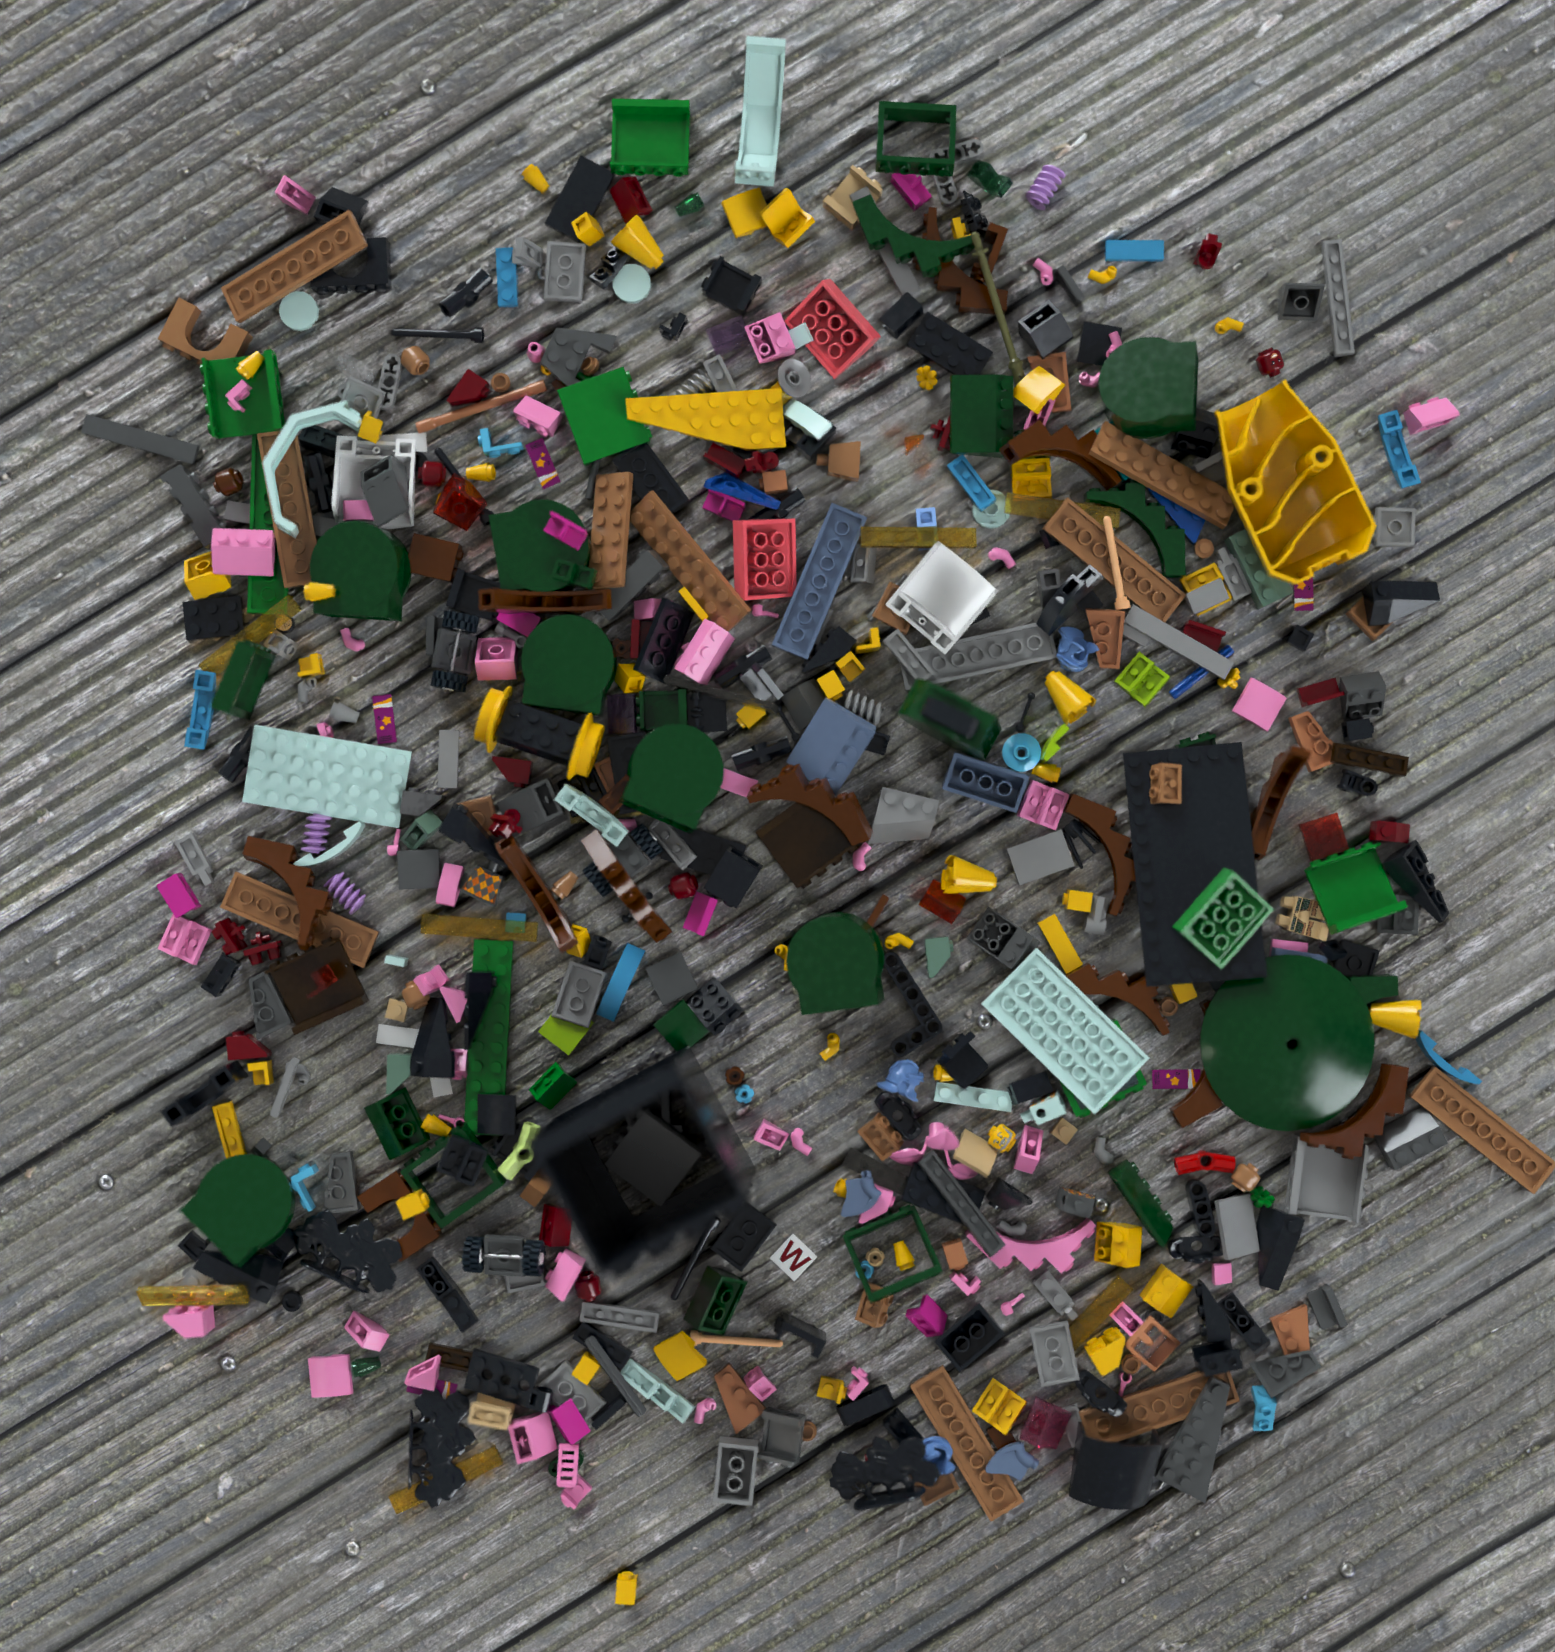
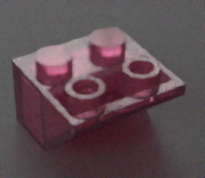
M1035 1396L1021 1428L1020 1439L1036 1447L1057 1449L1072 1413Z

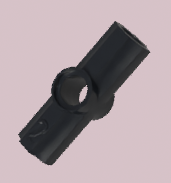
M795 487L782 497L775 498L781 502L779 509L776 510L765 506L764 509L748 519H784L790 514L789 512L802 505L806 500L801 491Z
M763 645L750 654L739 657L730 666L714 676L724 690L740 680L739 676L755 662L763 666L771 661L772 657Z
M787 736L770 742L765 741L753 745L750 749L733 754L732 758L738 771L755 764L760 765L769 762L775 757L792 752Z

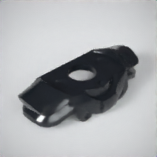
M887 1091L882 1092L876 1097L874 1101L876 1106L902 1136L912 1141L920 1135L922 1131L921 1125L916 1120L918 1117L908 1102L906 1103L900 1097H895ZM897 1110L903 1114V1119L900 1122H896L892 1118L893 1113Z
M1212 1235L1209 1238L1202 1236L1180 1237L1172 1239L1168 1243V1250L1173 1258L1183 1259L1185 1262H1193L1194 1264L1211 1261L1213 1257L1223 1255L1220 1236ZM1194 1241H1200L1202 1247L1200 1250L1195 1251L1191 1248V1244Z
M1082 1370L1079 1373L1080 1380L1075 1381V1384L1090 1407L1116 1417H1120L1125 1412L1128 1404L1121 1396L1087 1370ZM1103 1387L1106 1389L1107 1396L1104 1399L1096 1397L1095 1391L1097 1388Z

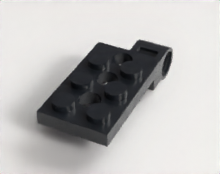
M480 1349L473 1350L464 1385L465 1389L539 1412H549L554 1395V1390L544 1386L535 1387L540 1368ZM485 1369L492 1371L493 1376L491 1379H487L484 1376ZM503 1375H508L511 1378L509 1385L503 1383ZM522 1380L529 1383V1390L521 1388L520 1382Z

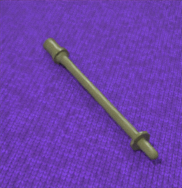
M973 232L971 238L976 252L972 253V256L978 257L1010 359L1008 369H1011L1015 385H1017L1025 377L1022 367L1023 361L1017 358L985 256L989 249H983L979 234Z

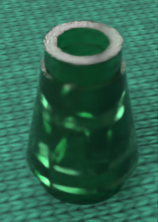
M692 192L675 206L679 217L701 211V208L705 205L699 193L693 194Z
M379 1356L358 1358L351 1362L354 1377L361 1378L381 1368Z

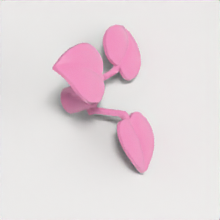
M939 1122L929 1124V1136L925 1137V1143L921 1151L915 1148H908L894 1152L889 1156L900 1164L912 1166L914 1162L917 1163L923 1158L922 1155L925 1154L927 1146L932 1149H943L949 1167L948 1170L955 1179L967 1180L978 1175L976 1171L962 1163L955 1165L951 1163L948 1150L958 1148L959 1141L951 1130Z

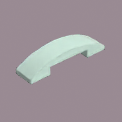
M568 784L563 786L554 799L567 810H573L600 830L602 836L616 847L628 833L627 828L603 806Z
M359 821L343 831L347 839L317 857L315 853H308L294 862V865L313 866L334 859L345 852L358 839L365 827V823Z

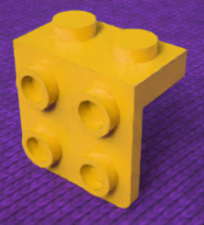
M788 188L783 189L760 212V216L773 238L787 249L815 223L814 218L800 208L791 190Z

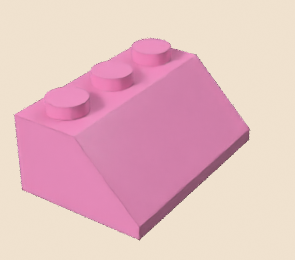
M213 528L211 541L213 574L274 576L276 539L273 530Z
M704 619L674 669L703 688H706L735 638L716 623Z

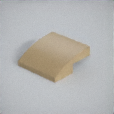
M964 1129L961 1133L959 1146L954 1151L953 1158L987 1178L998 1151L989 1145L988 1141Z

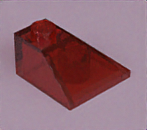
M454 473L444 486L433 514L468 531L486 507L487 502L470 481Z

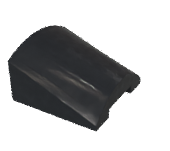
M1078 1421L1069 1496L1082 1503L1105 1509L1128 1510L1146 1505L1162 1448L1157 1430L1152 1429L1150 1444H1121L1086 1436L1082 1422Z

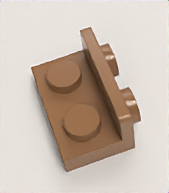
M1169 763L1152 765L1149 773L1151 779L1149 791L1151 804H1181L1182 765Z
M880 1112L857 1131L881 1161H884L892 1153L898 1151L904 1143L900 1133L894 1130L889 1120Z
M868 1282L872 1292L884 1288ZM863 1290L855 1320L874 1328L882 1327L888 1319L887 1310L892 1304L894 1296L891 1295L870 1304L866 1292Z

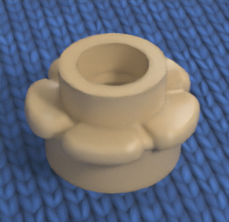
M872 1248L871 1251H867L865 1258L871 1266L879 1267L883 1264L885 1255L879 1248Z

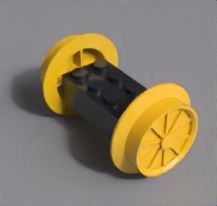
M508 686L504 691L494 688L490 689L481 707L474 733L476 741L486 744L487 753H491L496 744L500 743L569 766L567 772L568 780H571L576 774L586 778L589 776L596 761L605 730L604 725L593 722L592 713H589L584 723L580 724L512 701V686Z

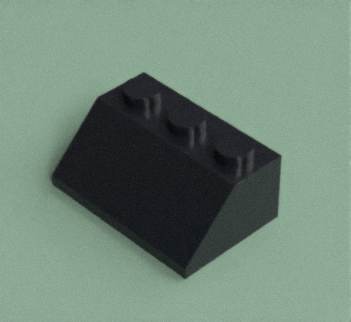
M978 1303L934 1342L960 1373L1005 1335V1332L982 1305Z

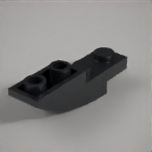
M1088 565L1078 576L1072 574L1051 597L1036 623L1037 626L1050 636L1078 610L1076 604L1104 579L1103 575L1091 565Z
M434 1257L429 1258L416 1268L436 1299L441 1301L461 1333H464L480 1321L469 1306L471 1303Z

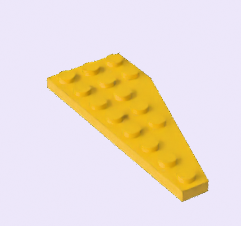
M781 388L625 399L627 420L657 426L665 430L680 432L688 436L719 442L723 445L734 446L747 451L786 448Z

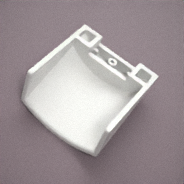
M337 436L332 493V510L336 523L346 522L343 515L344 500H366L361 487V471L387 456L393 455L407 470L409 511L380 526V528L399 529L414 526L416 440L396 439V442L377 441L375 444L370 441L357 440L356 436ZM363 521L376 526L374 521Z
M938 541L885 605L899 617H903L931 641L930 643L946 654L993 599L998 590L967 562Z

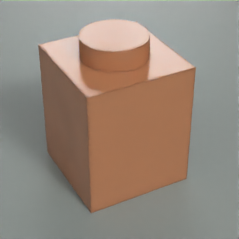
M785 470L762 473V479H759L760 491L764 490V493L767 495L788 493Z
M957 1238L941 1243L949 1269L956 1271L965 1268L968 1260L961 1239Z

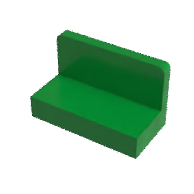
M555 1062L532 1085L529 1091L539 1103L551 1110L577 1082L565 1072L560 1064Z

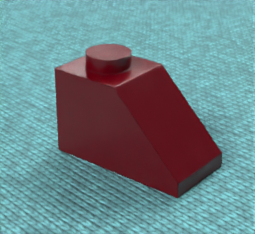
M468 369L446 401L452 407L480 402L482 398L485 399L489 394L490 385L486 380Z
M492 756L493 762L508 782L514 783V787L525 788V784H531L532 761Z
M1370 821L1369 841L1409 844L1410 824Z
M244 1031L232 1032L231 1036L226 1037L228 1061L272 1055L271 1050L259 1040H256L253 1035L244 1034Z

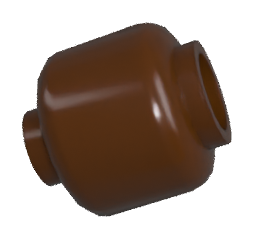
M227 468L216 473L213 485L218 493L221 492L224 496H230L242 490L244 478L239 470Z

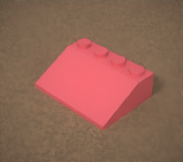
M831 279L822 280L784 320L790 329L802 323L807 324L814 341L805 346L834 379L881 338L879 333Z
M795 518L733 520L734 589L743 600L792 597L797 586Z

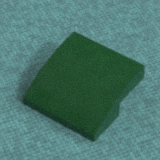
M683 999L654 1023L656 1029L676 1051L688 1045L691 1048L709 1032Z

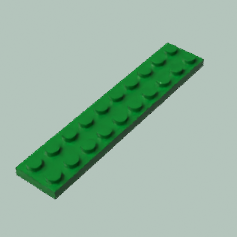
M252 435L249 530H273L274 532L257 435ZM277 544L274 576L248 575V614L288 615L289 588H284Z
M474 939L472 970L495 971V976H498L497 988H494L473 1045L468 1050L464 1125L467 1124L475 1135H493L477 1133L478 1094L506 1095L514 941Z

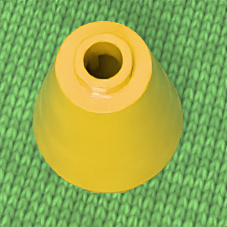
M637 214L611 241L613 246L649 269L653 267L657 269L664 262L662 259L664 254Z
M1052 671L1045 677L1046 688L1066 725L1068 723L1072 724L1084 716L1089 705L1092 708L1096 704V699L1062 672Z
M949 855L945 860V864L948 865L946 869H942L941 889L945 890L943 893L989 892L996 887L997 877H995L994 872L954 855Z
M1421 1000L1371 1003L1370 1007H1368L1374 1025L1412 1039H1416V1036H1418L1421 1018L1418 1010H1421Z

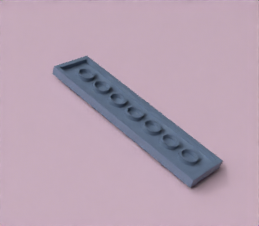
M831 503L773 640V647L808 660L867 521V517Z

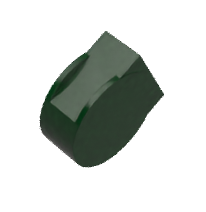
M1141 337L1130 340L1116 348L1105 360L1099 375V392L1105 415L1109 422L1124 434L1138 439H1153L1170 432L1196 431L1199 363L1196 341L1171 342L1158 337Z
M533 500L518 506L513 511L489 515L501 589L561 592L570 591L577 586L552 578L551 575L557 558L589 567L591 550L589 534L579 551L543 531L551 518V511L586 530L584 524L574 511L556 501Z
M346 521L327 530L317 541L310 559V577L313 583L334 585L335 596L314 601L313 613L327 617L401 622L403 598L409 588L412 573L408 551L398 537L383 528L363 521Z
M576 615L555 616L535 627L528 636L522 650L521 665L525 678L522 704L530 707L587 715L592 713L594 716L603 717L606 693L611 688L616 675L617 659L613 654V645L602 629L592 621Z
M919 678L915 679L897 713L900 718L927 735L982 761L986 760L1002 730L997 716L943 687ZM928 697L937 698L980 720L981 723L972 740L920 715Z
M669 724L651 731L641 740L630 757L627 769L629 780L618 803L688 834L692 833L696 829L704 808L713 801L722 785L724 767L717 746L704 732L685 724Z
M828 913L808 922L794 935L787 952V970L793 986L798 991L801 1015L875 1006L885 1000L881 979L884 968V949L878 934L865 920L850 913Z
M242 1154L226 1158L212 1167L202 1179L197 1193L179 1211L235 1266L241 1268L259 1249L271 1245L285 1233L294 1216L295 1193L287 1175L273 1162L257 1155Z

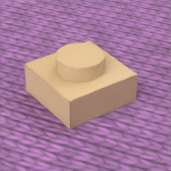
M390 998L385 1018L405 1022L408 1012L405 1001Z
M1061 1117L1050 1133L1067 1145L1078 1129Z

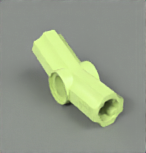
M528 1121L523 1123L518 1141L513 1146V1151L497 1169L508 1180H512L525 1164L532 1161L534 1154L528 1143L539 1133L541 1128L539 1125ZM527 1149L525 1154L519 1155L520 1151Z

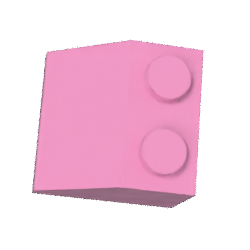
M1439 397L1429 399L1423 405L1420 402L1412 404L1403 413L1410 435L1445 425L1460 416L1459 411L1447 398L1439 400Z
M509 637L478 638L475 657L478 681L517 679L518 650L513 639Z
M567 1248L563 1253L559 1251L554 1261L557 1263L555 1269H550L545 1277V1280H547L545 1287L559 1300L564 1302L586 1259Z

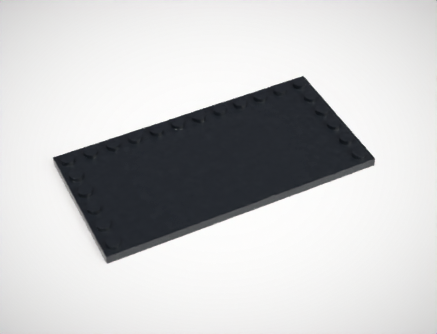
M1242 742L1123 753L1146 987L1267 977L1262 924L1223 969L1216 966L1172 927L1224 867L1234 871L1258 894ZM1158 763L1182 765L1181 804H1151L1149 796L1151 779L1149 773L1152 765Z

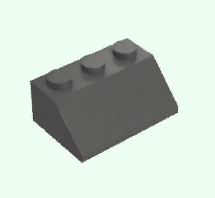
M1422 1106L1385 1124L1382 1136L1374 1135V1139L1388 1167L1394 1170L1448 1144L1439 1125Z

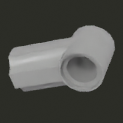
M1093 895L1091 911L1085 917L1083 932L1103 936L1106 928L1105 916L1109 898Z

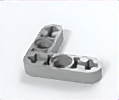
M971 139L955 144V150L961 153V157L955 159V165L978 159L983 151L982 142L977 139ZM972 145H974L975 148H979L977 150V153H974V151H969L971 150ZM949 146L933 151L929 158L937 156L942 159L945 157V153H947L948 159ZM932 175L940 203L945 207L953 206L956 203L957 191L952 176H947L948 181L946 183H940L937 179L938 176ZM947 187L949 196L953 195L951 201H948L947 198L944 199L946 194L945 188Z
M388 354L383 361L378 389L388 391L387 398L390 400L385 406L382 403L380 410L384 411L391 410L394 407L403 366L400 357L396 354ZM393 359H395V361L398 363L397 365L393 366L392 370L394 373H396V375L388 372L386 373V371L391 372V365L388 363L392 362ZM388 377L394 379V385L391 387L384 385V381ZM346 384L341 385L338 389V395L340 398L342 397Z

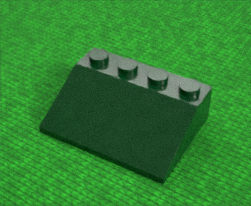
M997 374L951 375L950 454L1004 458L999 449L1013 439V376Z
M1125 1159L1107 1173L1149 1235L1161 1247H1164L1174 1228L1171 1223L1173 1219L1167 1210L1163 1212L1159 1206L1162 1202L1157 1195L1154 1194L1152 1196L1148 1190L1151 1186L1147 1180L1139 1177L1137 1173L1140 1170L1134 1162L1130 1163Z

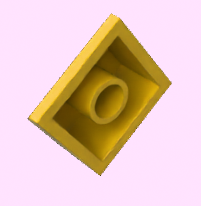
M211 551L184 560V581L194 600L206 598L214 593L224 592L232 588L230 575L213 574Z
M1161 1263L1139 1296L1156 1310L1172 1318L1194 1286Z

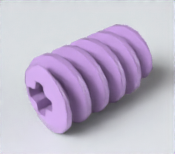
M1044 165L1042 171L1038 174V178L1034 180V184L1030 187V191L1026 193L1028 202L1039 210H1045L1046 207L1043 204L1048 205L1050 203L1048 198L1054 196L1052 191L1056 192L1058 190L1056 185H1061L1062 181L1060 178L1064 179L1066 177L1065 173L1055 166Z
M314 813L312 816L306 817L311 823L305 824V827L310 829V831L303 833L308 839L302 840L307 847H302L301 850L322 854L320 851L326 850V847L321 844L328 842L323 836L329 835V832L324 830V828L330 827V824L325 821L331 820L332 817Z
M341 872L330 878L323 887L329 886L328 892H334L333 897L335 899L340 897L338 903H345V910L351 908L349 914L352 915L364 904L366 894L359 896L358 894L361 889L359 888L354 891L355 883L348 885L350 878L348 877L343 880L342 877L345 873Z

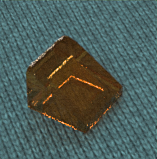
M923 434L905 437L903 443L906 456L923 442Z

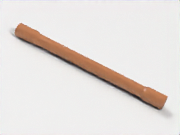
M541 380L526 387L436 417L415 422V425L420 434L435 429L438 426L524 398L525 396H533L545 392L547 388L544 380Z

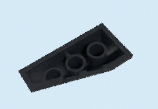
M1377 581L1370 582L1362 589L1368 626L1388 625L1440 601L1437 582Z
M454 803L438 831L458 844H461L462 841L467 843L470 850L474 852H484L483 855L487 859L507 868V864L498 853L495 841L476 818L468 812L469 809L463 804L457 805Z
M1414 840L1386 859L1383 863L1385 870L1405 892L1439 923H1442L1449 915L1448 908L1441 891L1436 890L1434 886V874H1429L1425 864L1428 863V859L1417 840Z
M470 970L465 972L464 998L468 999V1003H466L464 1009V1016L468 1018V1022L465 1023L464 1050L471 1049L494 988H497L498 976H495V971Z
M430 997L428 1005H426L411 1056V1076L454 1078L455 1056L454 1051L451 1052L449 1041L452 1039L451 1034L447 1033L446 1028L448 1016L444 998Z
M999 1177L986 1195V1198L989 1200L988 1204L996 1210L999 1207L1003 1210H1008L1033 1203L1030 1197Z
M1264 1205L1260 1208L1256 1222L1260 1248L1258 1252L1260 1286L1279 1291L1300 1239L1305 1221L1301 1216L1291 1215L1283 1210L1272 1207L1266 1208Z
M202 1250L193 1269L247 1297L268 1304L277 1287L284 1262L267 1254L253 1255L240 1268L235 1266L221 1251Z

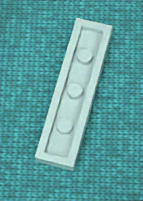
M936 1081L934 1101L1011 1112L1012 1101L1008 1091L968 1086L966 1089H962L958 1084L939 1083Z

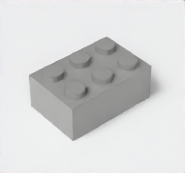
M719 1436L713 1502L752 1506L758 1440Z

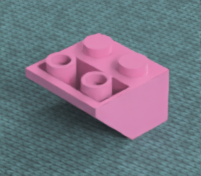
M780 312L744 327L759 364L779 361L795 354V346Z
M525 396L513 411L516 420L519 421L521 426L527 429L532 427L537 430L536 433L543 437H547V435L553 437L563 418L561 412L528 396Z
M197 1302L195 1306H187V1303L177 1304L163 1315V1320L184 1338L204 1337L215 1328L214 1305L207 1304V1302Z
M538 1412L512 1419L508 1430L517 1464L536 1460L558 1449L549 1412Z

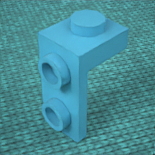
M488 428L480 429L481 435L478 436L479 447H483L484 454L490 458L500 457L502 453L514 455L520 453V450H524L522 442L493 447Z
M306 1164L298 1168L299 1173L290 1177L292 1188L294 1191H298L301 1197L300 1203L308 1212L316 1208V1205L303 1179L319 1171L316 1164L312 1166Z
M1263 1385L1252 1386L1251 1393L1255 1403L1253 1430L1271 1431L1274 1424L1276 1399L1269 1396Z

